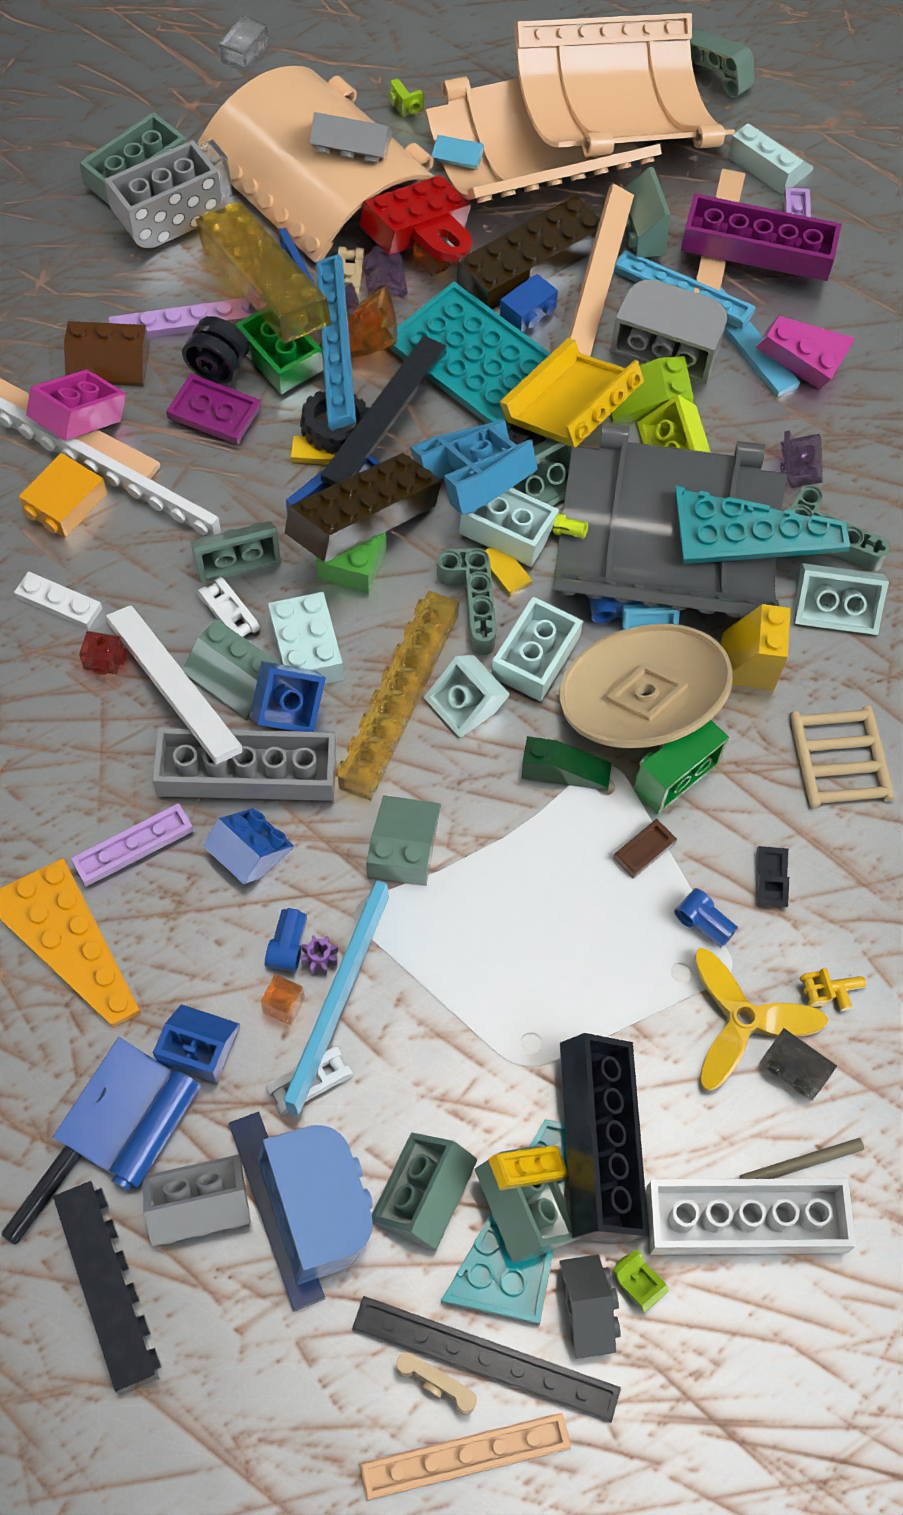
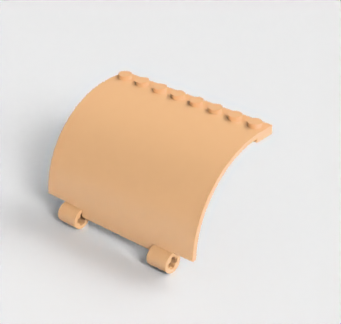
M692 13L514 22L517 68L523 100L535 130L548 145L553 147L582 146L586 157L611 155L614 150V143L693 137V144L699 149L721 147L724 143L725 135L735 134V129L725 128L711 117L699 95L690 51Z
M297 65L278 67L255 77L239 88L213 116L197 145L218 170V173L278 229L286 228L293 243L316 263L325 258L334 244L332 242L334 237L352 215L363 206L364 200L373 198L387 188L404 181L426 180L434 177L429 172L433 166L434 159L418 144L411 143L404 148L392 137L386 159H379V163L365 161V156L355 154L354 158L340 156V151L330 149V154L315 151L316 146L309 144L314 112L371 123L375 122L353 104L356 100L357 92L340 76L331 78L327 83L314 70Z
M467 76L442 81V94L447 105L425 110L434 145L437 135L483 143L484 151L478 170L441 163L450 184L466 200L477 198L478 203L492 200V195L497 193L501 194V198L516 194L515 189L524 187L525 192L539 189V183L547 182L548 186L561 184L562 178L569 176L571 181L586 178L585 173L593 171L594 176L608 172V167L616 166L617 170L631 167V162L639 160L640 165L654 162V156L662 154L660 144L639 149L633 142L614 143V150L611 155L586 157L582 146L553 147L548 145L538 135L529 118L519 78L472 89Z

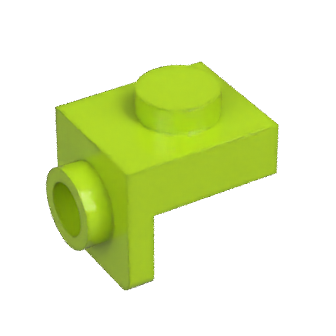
M399 78L390 81L388 99L391 106L396 107L402 118L423 111L424 93L421 89L408 93Z
M635 1249L629 1255L623 1256L613 1268L618 1286L643 1312H646L669 1292L667 1284L645 1263L643 1255L638 1249Z

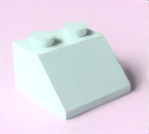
M474 655L455 656L423 698L458 737H463L493 716L510 694Z

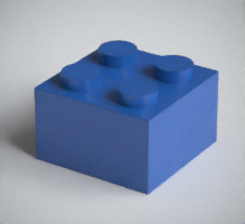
M261 661L249 717L257 725L298 732H314L326 677L315 670Z

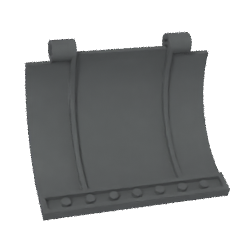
M603 423L599 449L581 446L572 447L563 514L566 515V518L588 522V531L584 539L566 534L560 535L553 590H559V593L564 595L583 593L593 599H601L603 596L613 597L616 601L623 603L635 600L642 601L647 606L665 604L670 605L671 608L676 610H686L687 607L695 608L699 612L713 614L715 611L725 612L726 615L736 618L748 615L761 604L780 606L775 595L776 557L683 564L675 486L685 487L687 491L697 493L704 491L709 492L711 496L725 499L732 497L770 505L771 509L782 510L787 473L761 470L765 454V444L737 441L734 456L628 442L630 427Z

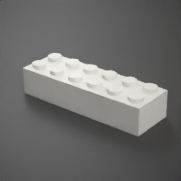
M848 1178L650 1180L646 1187L650 1255L848 1253L856 1247Z

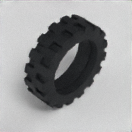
M318 391L313 397L309 396L306 399V403L303 404L300 421L301 433L303 436H306V441L309 444L313 443L316 449H324L327 453L333 454L338 452L355 427L351 430L339 432L326 429L317 423L315 417L327 412L326 392ZM354 394L356 424L358 425L369 410V407H366V402L363 399L359 400L357 395Z

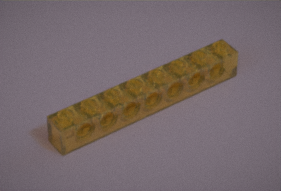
M429 590L424 600L419 599L414 612L416 615L414 621L407 623L404 631L405 639L402 644L398 643L394 650V662L391 667L387 666L384 670L382 687L380 690L376 689L370 702L372 707L369 713H364L360 720L359 729L361 730L357 737L353 736L347 749L349 755L346 761L341 760L337 767L335 776L338 777L339 789L369 801L372 800L459 616V601ZM426 623H434L435 625L429 626ZM416 645H423V646H425V647H424V648H416V647H414V646H416ZM410 667V668H413L414 670H412V671H405V670H403V669ZM396 690H400V691H402L403 693H402V694H394V693H392V692H393V691H396ZM385 713L393 715L389 718L381 717V715ZM372 737L381 738L378 742H372L369 739ZM360 761H368L370 764L367 766H360L357 763Z

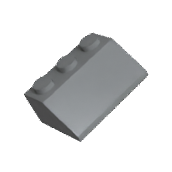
M314 112L309 144L316 146L315 151L330 154V149L340 151V156L354 158L355 154L365 156V161L379 163V159H386L392 130L387 125Z
M239 1154L149 1174L144 1177L143 1213L151 1246L159 1244L168 1245L177 1240L194 1236L203 1237L211 1232L237 1229L242 1225L251 1223Z

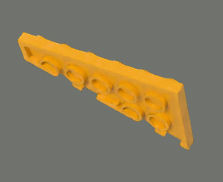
M64 858L0 888V921L17 935L53 972L60 976L72 990L81 996L112 1028L141 1014Z

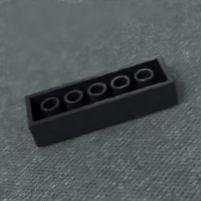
M582 1033L560 1042L572 1238L623 1244L649 1237L633 1042Z

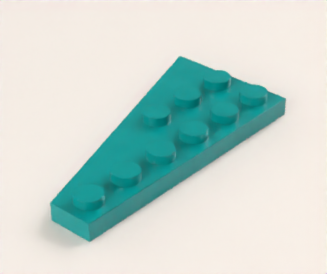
M675 486L683 564L848 552L850 549L847 522L816 515L812 517L795 514L793 510L785 509V511L771 509L770 505L732 497L725 499L711 496L709 492L700 491L697 493L687 491L685 487Z
M545 1119L529 1147L557 1145L568 1171L565 1123ZM567 1177L557 1181L563 1196ZM491 1212L449 1288L442 1297L441 1303L539 1325L554 1250L533 1259L513 1263Z

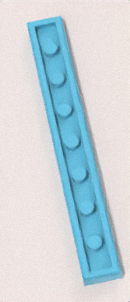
M376 881L373 885L283 1100L290 1114L300 1115L389 899L387 883Z

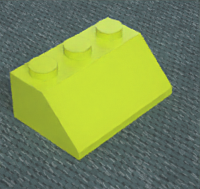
M676 395L637 422L643 444L711 453L696 405L680 395Z

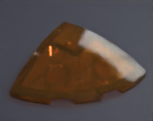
M386 285L361 301V306L354 312L355 315L351 317L350 314H347L351 358L369 355L397 343L396 316L391 295Z

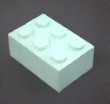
M324 592L268 603L271 625L281 664L318 671L326 677L325 684L344 680L343 662Z
M532 597L494 657L491 674L496 680L541 702L578 642L583 620Z

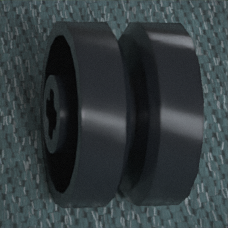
M206 316L200 319L192 335L184 345L182 357L187 366L196 375L217 384H226L232 381L240 367L239 365H241L249 351V342L245 335L232 323L219 317Z

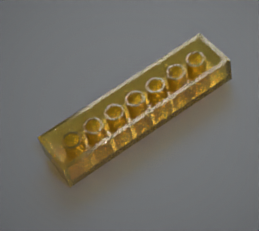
M241 202L230 203L222 209L207 212L195 219L202 246L284 343L332 324L327 297Z

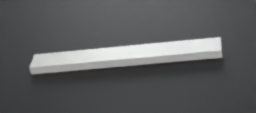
M130 605L106 615L107 623L214 763L217 765L243 753L242 745L133 606Z

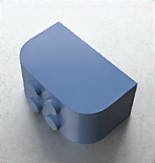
M311 1125L263 1139L257 1159L296 1285L342 1271L351 1266L357 1260L370 1238L373 1226L370 1209L373 1208V1202L369 1190H363L359 1178L362 1177L359 1159L352 1157L345 1138L330 1127Z

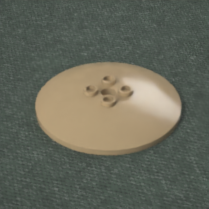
M648 624L631 627L598 640L575 658L562 679L560 703L569 724L578 733L594 742L619 748L657 746L689 735L704 726L720 711L728 699L732 688V666L724 648L715 639L702 631L675 624Z

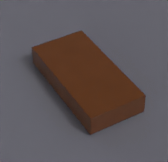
M655 819L618 850L613 858L634 879L676 843L677 838L658 819Z

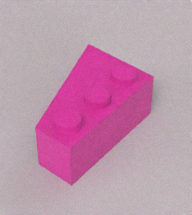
M778 316L767 328L756 348L820 390L833 378L855 338Z

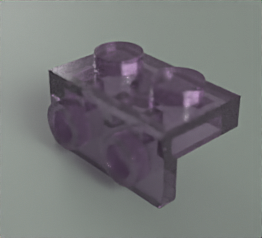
M375 245L363 260L369 299L375 300L381 292L404 298L408 293L401 254L388 255L381 247Z
M790 430L784 431V441L780 443L784 463H781L780 467L781 473H787L790 487L796 488L823 483L822 438L820 433L793 438Z

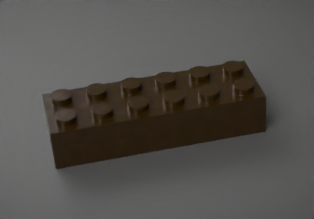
M575 195L457 260V282L462 288L493 310L500 306L502 298L536 273L546 280L589 256L600 218Z
M401 453L290 505L284 533L325 563L435 507L442 479L418 464L410 456Z

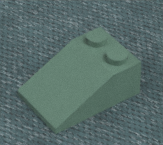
M383 795L367 856V877L427 886L441 803Z

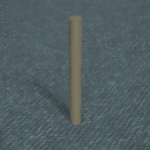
M861 1138L853 1139L741 1174L740 1179L777 1178L863 1151L864 1144Z

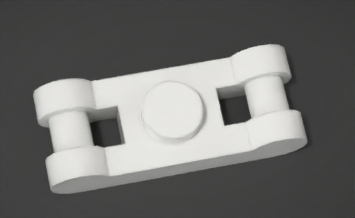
M222 577L214 580V584L208 588L204 586L197 590L199 598L208 606L215 617L243 637L250 632L254 634L260 630L257 620ZM220 593L221 596H219V597H217V598L215 599L214 596H216V595H218V594ZM242 619L244 623L237 627L234 622Z
M333 1047L325 1052L305 1102L329 1088L349 1080L354 1075L350 1066H345L342 1061L343 1054L339 1047ZM326 1065H331L334 1072L326 1076L322 1068ZM296 1068L266 1085L270 1096H274L278 1102L276 1107L280 1115L288 1113L283 1099L286 1095L285 1089L290 1085Z

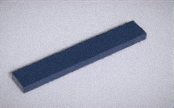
M258 1111L229 1122L293 1311L295 1312L324 1300L325 1295L319 1278L299 1285L295 1283L257 1159L263 1139L268 1138L260 1112Z

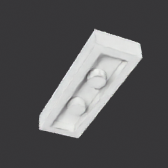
M29 571L14 591L17 599L88 630L102 610L101 602Z

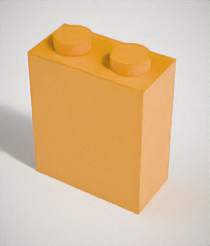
M60 453L18 497L22 505V512L27 518L33 521L36 519L49 532L53 534L57 532L66 538L107 495V491L102 477Z

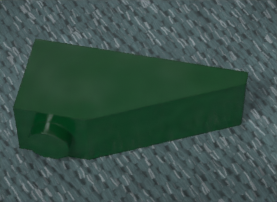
M527 736L521 778L608 791L612 762L557 740Z

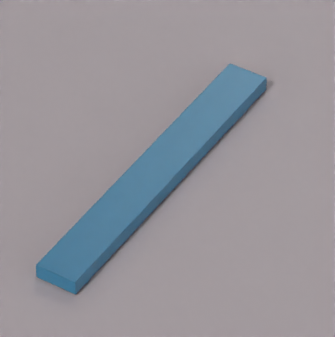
M339 254L316 262L327 419L331 430L356 423L343 259Z

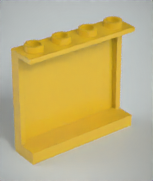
M567 338L500 401V405L508 423L576 448L644 380L638 360H634L627 368H623L581 354L576 340Z

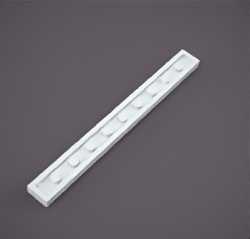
M0 397V423L5 427H13L25 438H32L40 442L49 451L54 450L58 453H63L95 474L105 478L110 485L125 489L132 497L145 500L155 510L165 511L177 522H184L192 526L197 533L203 536L220 534L221 528L218 516L76 438L66 441L58 438L56 434L38 425L36 421L26 416L25 410Z

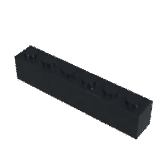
M89 1181L54 1195L53 1199L115 1392L121 1396L160 1379L157 1369L161 1368L162 1364L156 1348H149L146 1336L150 1335L151 1331L145 1315H138L135 1303L140 1302L139 1294L134 1282L129 1284L127 1282L124 1271L129 1270L128 1261L123 1250L117 1251L114 1239L119 1238L113 1219L107 1220L103 1208L109 1205L103 1188L97 1189L93 1182Z

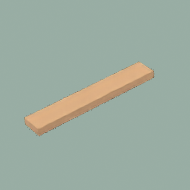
M563 1412L362 1462L360 1467L368 1501L571 1449Z

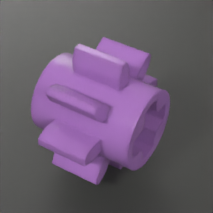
M312 935V941L309 945H301L302 951L307 954L301 957V964L310 965V974H313L315 971H322L326 975L330 964L337 966V959L332 955L338 952L337 945H329V937L327 935L324 939H316ZM320 952L324 957L318 958L315 953Z

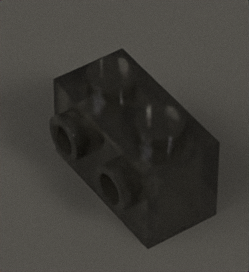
M785 1028L782 1029L759 1062L771 1074L780 1077L790 1084L795 1091L808 1097L810 1100H813L821 1091L837 1065Z

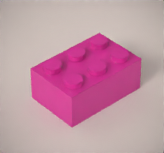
M88 369L31 386L26 416L36 421L38 425L56 434L58 438L66 441L120 422L126 393Z

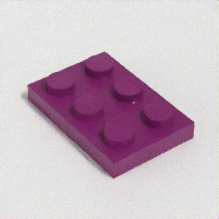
M190 373L168 407L166 415L168 419L238 445L260 410L261 400Z

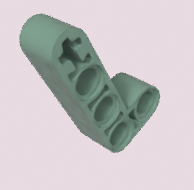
M692 28V38L690 39L692 63L722 73L724 90L731 98H736L753 86L755 80L753 54L747 46Z
M814 485L803 486L790 509L799 515L809 517L816 515L839 520L818 511L823 499V493L820 488ZM847 523L850 542L849 551L826 554L867 571L879 570L890 551L888 541L881 536Z
M479 548L444 550L437 558V578L444 585H465L470 646L474 653L488 655L495 648L497 631L489 555L485 550ZM480 631H485V638L482 637Z

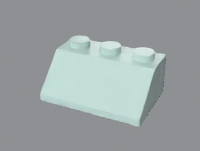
M749 123L732 136L728 158L781 195H784L786 187H794L813 171V166Z
M510 488L487 505L478 508L475 512L461 514L459 534L489 548L492 547L531 567L545 546L559 509Z
M801 563L796 590L794 623L878 635L889 581L884 574Z

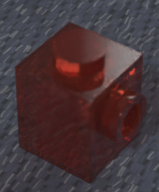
M87 631L79 657L83 668L86 670H92L101 675L107 673L117 675L119 666L125 663L126 648H123L120 636Z

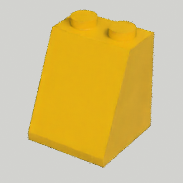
M761 604L722 633L721 646L727 652L732 666V685L775 690L788 658L791 608Z

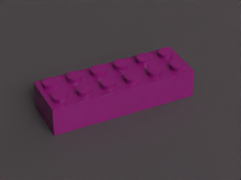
M694 193L684 230L681 251L828 281L835 259L842 224Z

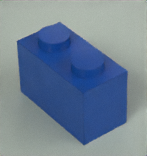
M536 273L501 299L500 316L521 332L526 331L528 328H533L540 319L555 311L558 290Z

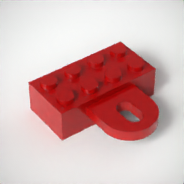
M442 175L364 200L359 226L388 255L420 245L429 255L438 260L457 262V260L470 253L472 246V237L465 229L471 204ZM440 237L448 239L455 247L449 246Z

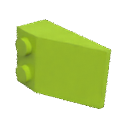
M685 356L658 358L639 365L644 382L611 413L612 423L640 421L676 395H680L693 403L694 396Z

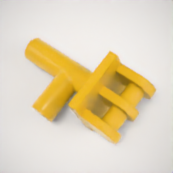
M822 968L817 972L806 973L799 977L800 982L805 984L806 988L803 991L805 995L809 996L810 1000L807 1003L811 1007L819 1006V1008H824L836 998L840 1011L849 1010L852 1008V1004L847 991L866 987V980L863 976L831 980L827 968Z

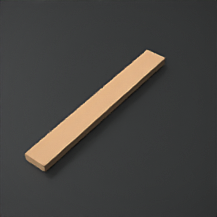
M722 169L716 198L739 202L746 173ZM702 255L696 281L720 291L726 260ZM695 287L694 292L699 293L700 289Z
M612 184L607 193L567 337L576 340L579 352L590 356L634 197L633 194L616 184Z
M0 378V397L27 412L29 393ZM98 429L75 437L77 440L148 479H151L160 469V463L155 459Z

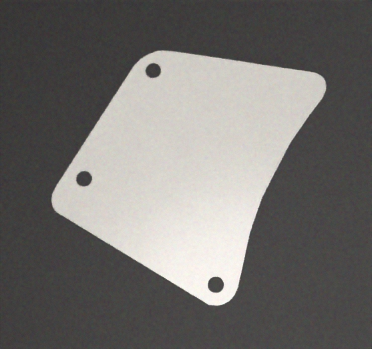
M611 766L610 780L615 784V790L612 794L606 796L593 788L569 785L538 814L504 838L438 872L428 875L427 886L406 883L388 890L389 899L372 940L493 1050L514 1064L540 1066L554 1062L561 1058L560 1042L582 1033L607 1037L706 990L695 965V954L698 948H705L711 951L731 972L732 957L725 945L720 949L698 929L685 926L675 916L674 909L686 898L692 889L669 849L634 879L613 858L618 850L652 823L651 818L627 777L616 767ZM368 897L360 901L354 910L353 916L356 924L359 921ZM682 963L690 968L691 977L688 981L680 983L672 978L671 968L675 964ZM528 1033L538 1035L542 1041L540 1050L536 1053L524 1051L521 1046V1039L524 1035Z

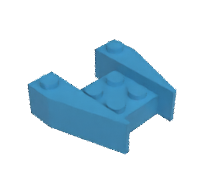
M505 420L432 437L410 447L414 461L430 470L440 479H445L450 504L462 515L473 513L478 508L487 505L538 470L532 440L516 445L509 439Z

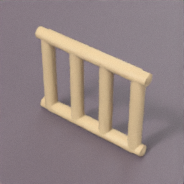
M871 705L863 706L862 710L808 715H800L798 711L790 713L791 726L810 808H819L822 803L884 798L885 802L895 800L875 714ZM864 721L867 735L807 740L804 726ZM870 746L874 761L812 766L810 752ZM877 772L880 787L818 792L815 777Z

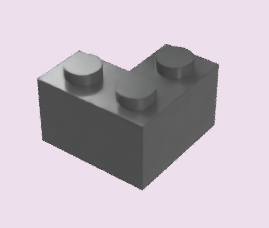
M599 1254L559 1260L561 1289L568 1310L569 1337L576 1359L616 1353L615 1338L621 1337L618 1317L614 1316V1310L619 1309V1301L616 1288H612L609 1268H603Z

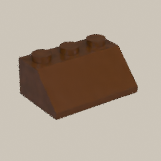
M68 321L64 340L65 376L88 369L112 385L144 386L150 348L146 325Z

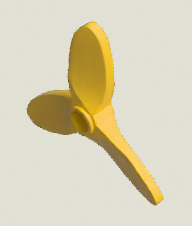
M705 948L697 949L695 954L697 971L706 989L727 1017V1025L711 1045L701 1069L700 1084L704 1091H713L728 1079L741 1060L749 1036L753 1033L775 1038L801 1037L818 1033L828 1023L826 1014L811 1006L778 1002L755 1006L748 1002L729 969L715 954ZM737 1015H746L750 1019L751 1024L741 1023Z

